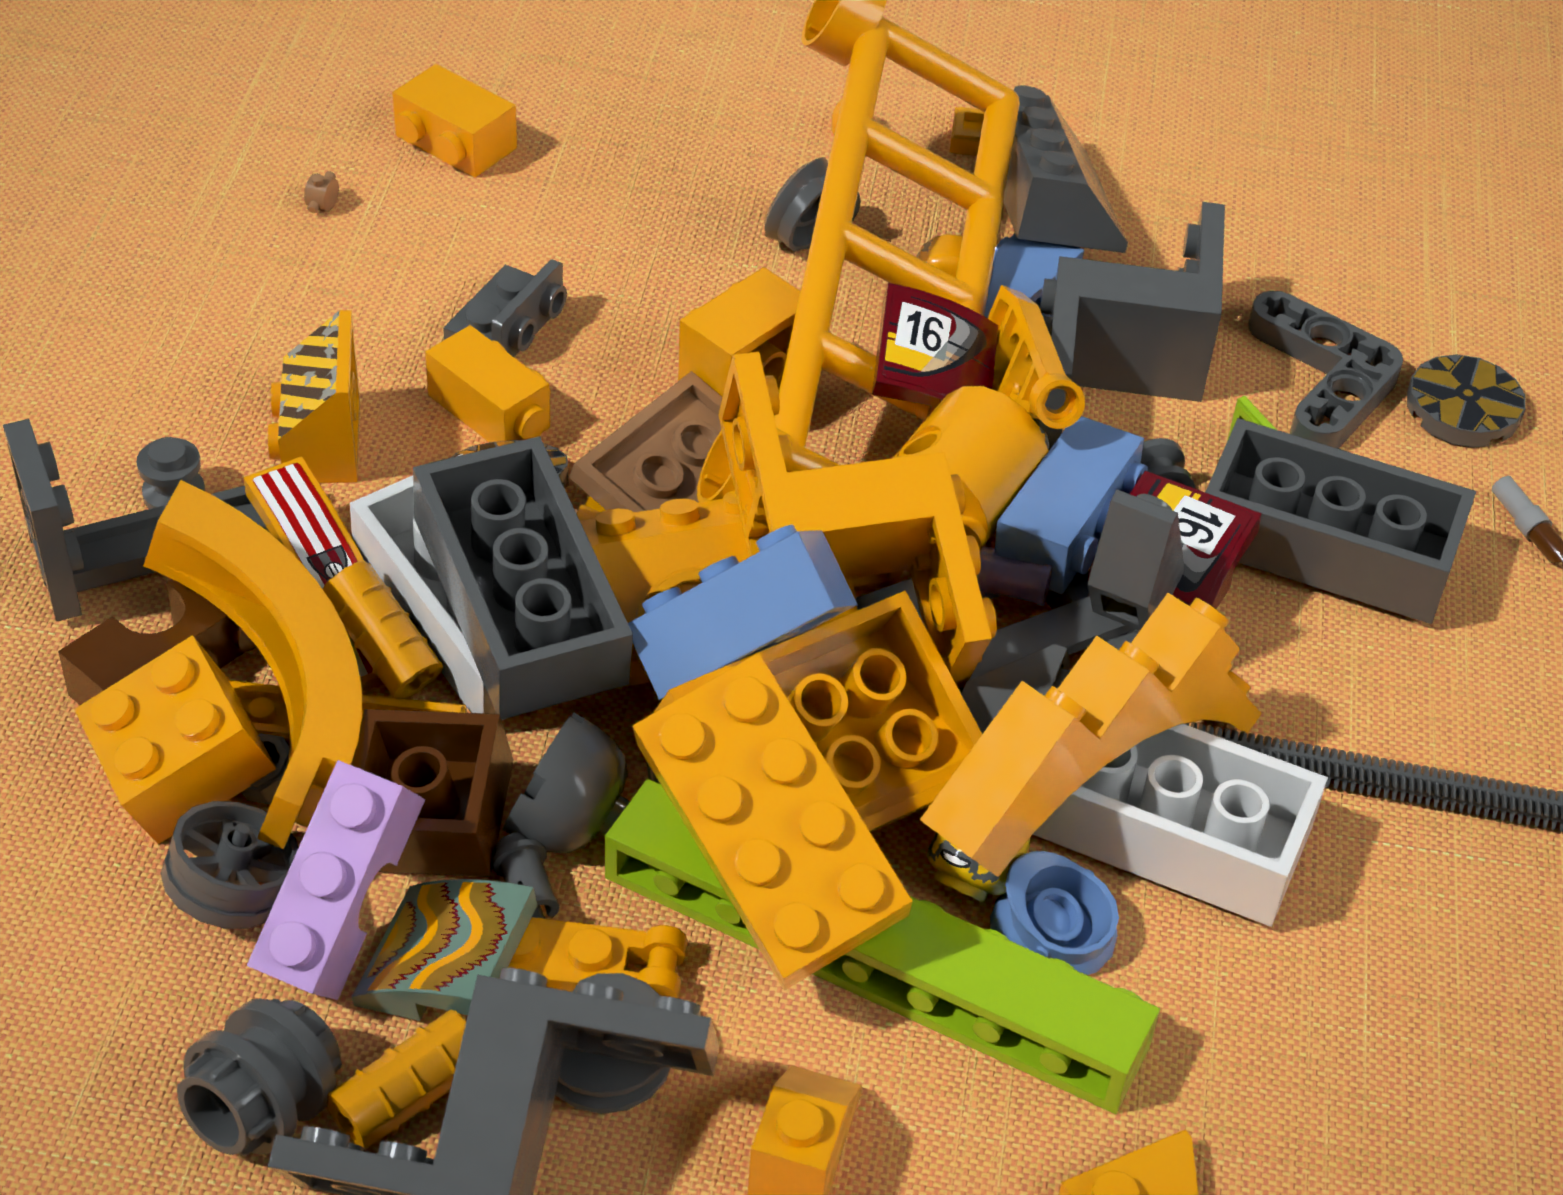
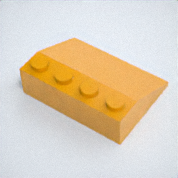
M906 590L759 652L870 832L931 805L982 735ZM753 655L669 689L653 713Z

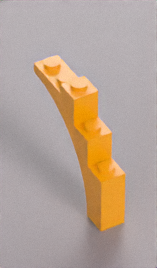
M1167 593L1131 643L1125 641L1118 650L1096 636L1058 689L1051 686L1044 696L1021 681L920 820L971 859L999 877L1032 834L1073 792L1105 765L1141 741L1176 725L1201 720L1230 723L1240 731L1248 733L1262 713L1246 696L1251 686L1230 670L1233 667L1231 661L1240 651V648L1224 630L1229 620L1218 610L1199 598H1195L1189 606L1170 593Z

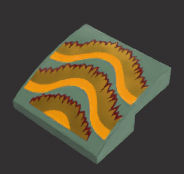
M473 879L439 880L410 886L351 997L354 1006L421 1021L427 1007L446 1011L452 1009L459 1014L468 1015L477 974L500 978L501 969L508 968L537 907L534 887Z

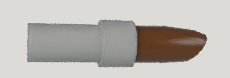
M1511 476L1499 479L1493 485L1492 492L1515 519L1514 524L1528 541L1532 540L1550 563L1563 562V540L1553 529L1552 521L1539 505H1534Z

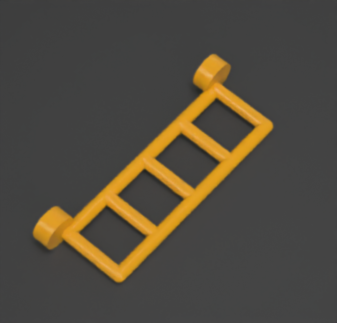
M814 0L802 31L803 45L841 66L849 65L779 388V414L774 415L778 436L787 435L790 440L793 453V472L840 465L805 448L821 369L872 394L876 356L829 332L844 260L889 283L932 293L968 307L983 316L985 315L1019 111V97L1011 88L883 17L882 14L887 0ZM885 58L985 112L974 175L873 120ZM865 156L967 210L956 278L852 223ZM876 396L924 421L927 419L929 405ZM722 430L713 442L699 476L697 486L699 502L723 499L726 493L735 490Z

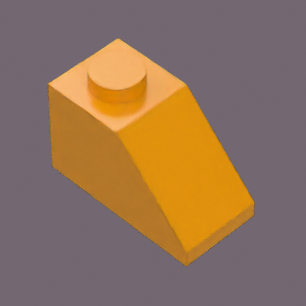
M791 1065L773 1085L752 1144L747 1195H828L861 1096L862 1085Z

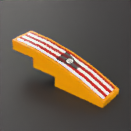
M302 456L243 477L246 496L269 532L296 556L317 580L321 588L344 568L356 562L364 561L330 499ZM348 634L357 660L362 692L384 684L378 675L372 673V666L360 649L354 647L355 642Z

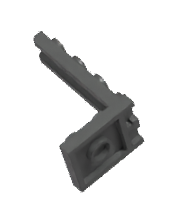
M29 419L3 425L29 538L37 555L44 585L47 586L56 622L82 615L77 592L156 572L143 565L157 521L166 505L63 531L64 526L74 523V517L65 485L52 487L50 483L60 479L50 441L37 444ZM245 486L212 494L241 511L269 532L247 498Z

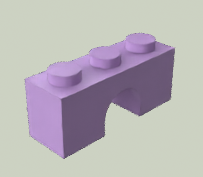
M337 760L247 966L311 994L338 1000L367 935L358 926L359 913L365 894L375 875L385 864L391 863L397 866L425 799L401 785Z

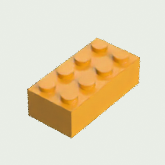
M759 652L632 725L639 749L784 991L909 916L913 902Z

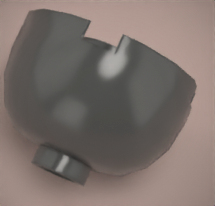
M573 712L533 772L534 776L524 795L520 794L502 830L509 834L518 832L528 839H535L546 848L547 852L570 853L582 849L596 837L599 831L606 835L630 802L621 796L628 777V769L625 756L615 740L597 725Z

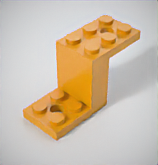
M759 351L734 354L718 416L749 557L760 552L756 544L760 538L779 528L793 524L796 531H823L845 579L910 570L922 622L957 687L964 688L976 666L981 662L990 641L995 637L997 624L993 604L988 597H981L976 577L979 575L981 568L977 541L973 535L966 536L961 517L965 510L963 484L958 474H950L945 451L793 472V453L790 440L787 435L778 436L774 415H778L780 409L776 379L773 375H764Z

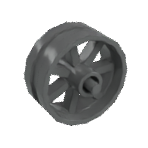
M212 801L194 806L177 821L160 873L164 891L179 909L203 923L226 929H249L265 924L297 853L298 844L296 838L290 833L284 849L257 839L267 812L240 802ZM186 849L198 857H188L184 850Z

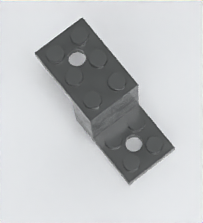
M1202 202L1198 224L1188 223L1186 227L1183 257L1190 259H1186L1184 268L1179 267L1178 271L1059 256L1056 280L1044 278L1040 311L1043 314H1050L1049 317L1043 316V319L1067 377L1080 387L1202 402L1222 313L1225 204ZM1054 389L1050 391L1045 406L1053 410L1059 409L1066 399L1064 390ZM1033 419L1048 435L1050 450L1062 434V429L1050 428L1039 419Z
M502 968L500 978L477 974L434 1159L427 1158L428 1151L389 1141L380 1142L378 1154L364 1152L365 1148L363 1146L349 1142V1135L324 1128L303 1126L300 1139L282 1135L275 1136L268 1167L301 1188L337 1195H533L565 1048L714 1076L719 1043L712 1019L699 1016L700 1005L679 998L657 996L654 998L653 1007L624 1002L622 1001L623 991L598 983L579 982L575 993L546 987L547 978L545 976L522 969Z

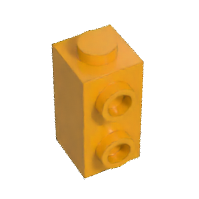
M469 325L425 351L428 396L488 442L531 439L539 437L550 428L551 391L549 383L538 371L529 369L510 355L499 342L491 341L473 326Z

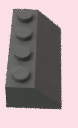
M1026 85L1016 86L1014 91L1019 97L1020 104L1003 202L1017 239L1125 253L1128 242L1087 151L1049 95L1035 87Z

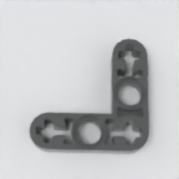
M1268 291L1256 296L1248 322L1251 334L1261 342L1327 374L1298 404L1294 413L1290 434L1339 449L1394 389L1403 364L1402 353L1391 343L1291 294L1282 291ZM1312 338H1325L1335 342L1337 346H1325L1316 343ZM1334 392H1349L1358 396L1360 400H1345L1336 396ZM1324 415L1330 419L1329 424L1322 423Z

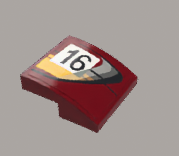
M888 283L883 299L872 395L929 405L928 418L947 394L963 386H984L992 389L998 325L972 309L949 299L911 287Z
M1144 471L1130 492V495L1136 497L1138 494L1153 495L1166 502L1173 511L1178 512L1185 571L1173 596L1189 606L1195 598H1199L1217 609L1231 587L1234 568L1259 531L1262 513ZM1092 563V565H1091V567H1090V569H1089L1088 581H1089V577H1090V573H1091V570H1092L1093 563Z

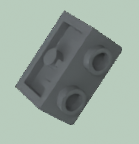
M551 259L535 276L505 264L443 328L444 340L471 325L491 341L499 342L513 357L520 351H525L531 345L535 334L550 318H556L565 305L567 290L563 286V264Z

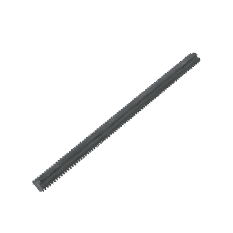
M1192 722L1190 726L1197 729V723ZM1201 723L1198 729L1205 732V724ZM1208 725L1206 732L1326 776L1328 777L1326 783L1328 788L1332 780H1334V789H1337L1340 781H1342L1343 791L1346 790L1348 783H1351V792H1354L1358 784L1359 794H1362L1364 787L1367 786V795H1371L1374 787L1376 788V797H1379L1381 789H1384V798L1387 799L1389 792L1392 791V800H1395L1398 792H1400L1401 802H1404L1406 794H1409V803H1412L1416 795L1417 805H1420L1423 797H1426V806L1428 807L1432 798L1434 799V808H1437L1439 801L1443 800L1442 809L1444 810L1448 802H1451V811H1454L1456 803H1459L1460 813H1462L1465 805H1468V814H1471L1473 806L1476 807V816H1479L1481 808H1485L1484 817L1486 818L1490 810H1493V819H1496L1498 811H1501L1502 821H1504L1506 813H1510V822H1513L1514 816L1517 814L1518 824H1521L1523 816H1527L1526 825L1529 826L1533 817L1535 818V827H1538L1540 819H1543L1544 829H1546L1548 822L1552 821V830H1555L1556 824L1559 822L1560 832H1563L1562 791H1555L1553 789H1548L1547 791L1546 788H1538L1537 786H1531L1530 788L1527 784H1513L1511 781L1505 783V781L1496 780L1495 778H1489L1488 780L1487 777L1483 776L1480 778L1478 775H1472L1471 778V775L1468 773L1463 775L1461 772L1455 773L1452 770H1448L1446 773L1445 769H1439L1438 771L1436 767L1429 768L1426 765L1421 768L1419 764H1414L1413 766L1410 762L1405 763L1404 766L1403 761H1397L1396 764L1394 759L1388 761L1386 758H1381L1379 762L1378 756H1373L1371 759L1370 755L1366 754L1363 757L1361 753H1356L1354 758V753L1351 751L1347 752L1346 755L1345 750H1339L1338 753L1337 749L1332 748L1329 753L1330 749L1328 747H1323L1321 751L1319 745H1315L1313 749L1312 744H1306L1305 747L1303 742H1299L1296 747L1295 741H1290L1288 745L1287 739H1282L1280 743V739L1276 737L1273 738L1271 743L1272 738L1270 736H1265L1263 741L1261 734H1258L1255 739L1254 733H1249L1247 737L1245 731L1240 732L1238 738L1239 732L1237 730H1232L1230 736L1229 728H1225L1222 733L1221 727H1216L1214 731L1212 725Z

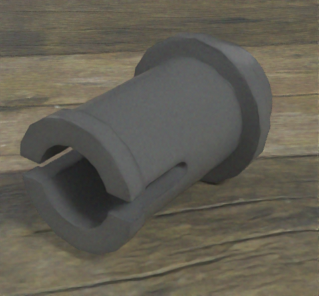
M518 832L501 838L494 847L495 854L492 858L494 872L502 876L507 883L534 887L537 907L532 917L545 919L540 906L544 905L547 915L553 918L559 911V903L554 896L543 864L547 858L546 848L537 840L528 839Z

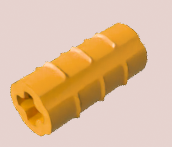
M360 561L344 568L322 588L334 605L348 634L355 642L354 647L360 649L372 666V673L379 676L393 698L405 699L418 693L434 681L442 672L444 666L427 644L428 639L422 637L410 620V613L402 609L391 593L392 588L385 585L370 563Z
M451 1009L426 1027L416 1028L413 1036L394 1049H385L382 1057L363 1070L356 1069L353 1077L328 1093V1110L340 1131L350 1136L351 1143L363 1146L364 1150H366L390 1132H398L400 1125L420 1111H428L431 1103L451 1090L466 1021L457 1011Z

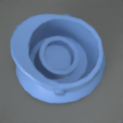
M1032 851L1025 853L1011 864L1005 883L1007 893L1000 895L995 902L990 915V928L1000 932L1010 941L1047 958L1063 960L1076 971L1085 975L1098 972L1113 956L1118 934L1117 924L1119 915L1117 904L1106 884L1098 879L1091 870L1085 869L1070 859L1052 852Z

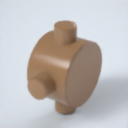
M327 171L324 176L318 173L312 174L308 179L304 200L309 212L316 214L319 209L330 211L336 204L339 194V183L335 179L336 175L333 172Z

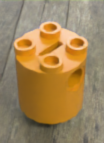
M963 386L947 394L893 458L945 451L950 474H958L964 488L965 510L961 517L966 536L973 535L980 551L997 530L999 518L1046 456L1047 446L1040 427L1030 414L1006 394L984 386Z

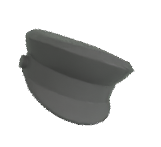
M825 157L812 160L801 166L787 179L779 190L765 219L764 228L767 238L783 242L793 251L810 248L828 166ZM859 192L857 194L852 222L858 214L860 208L861 199Z

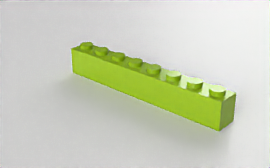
M646 779L605 835V879L759 949L662 785ZM911 896L910 898L913 902L908 917L813 973V975L1113 1114H1117L1150 1049L1161 1009L1143 1001L1130 990L1114 988L1076 971L1063 960L1047 958L1010 941L998 931L980 928L945 912L933 902L918 900Z

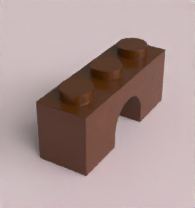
M169 579L166 581L173 627L158 633H138L126 628L112 616L59 650L58 653L68 695L81 705L192 635L220 669L246 651H251L257 646L222 610L183 584Z

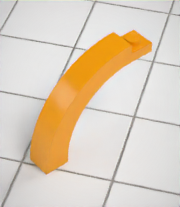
M180 480L157 521L143 566L183 584L222 610L257 646L268 662L280 686L290 726V749L286 771L273 797L257 839L284 849L295 823L308 828L337 760L351 765L359 740L362 719V686L356 656L347 630L334 605L317 580L296 556L270 532L241 511L214 495Z

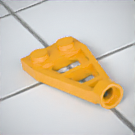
M1001 285L988 315V319L998 325L992 390L1006 394L1025 408L1033 419H1039L1046 426L1054 429L1067 428L1076 423L1084 411V393L1076 383L1066 376L1039 306L1022 292ZM1062 389L1066 395L1064 404L1056 410L1046 407L1045 403L1050 391Z

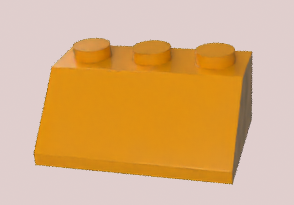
M735 490L726 493L723 499L696 502L692 499H673L661 504L660 509L633 512L622 508L609 509L597 514L595 519L580 521L627 623L635 620L638 607L652 586L676 570L702 566L708 567L731 556H736L739 563L749 558Z

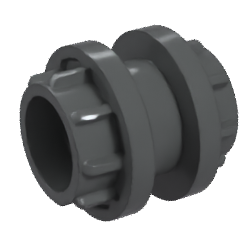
M278 999L249 1000L228 1017L224 1031L208 1032L186 1051L184 1056L185 1079L177 1084V1095L181 1111L194 1132L205 1143L219 1152L247 1156L250 1153L270 1154L276 1135L292 1137L296 1130L297 1120H310L328 1106V1093L336 1088L335 1073L342 1066L338 1043L324 1020L312 1009L300 1002L293 1000L281 1002Z

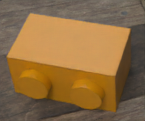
M436 63L392 92L395 136L474 178L517 149L516 105Z

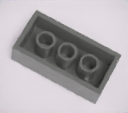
M1237 418L1205 493L1262 513L1259 531L1238 563L1432 624L1476 491Z
M541 437L413 467L415 522L496 714H500L501 720L629 685L633 633Z

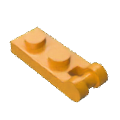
M532 917L508 968L522 969L541 974L547 978L546 987L573 992L580 980L595 974L624 973L646 982L660 996L678 998L681 980L675 971L676 966L682 964L685 959L688 939L682 930L669 925H657L647 931ZM628 963L647 965V968L640 972L627 971Z

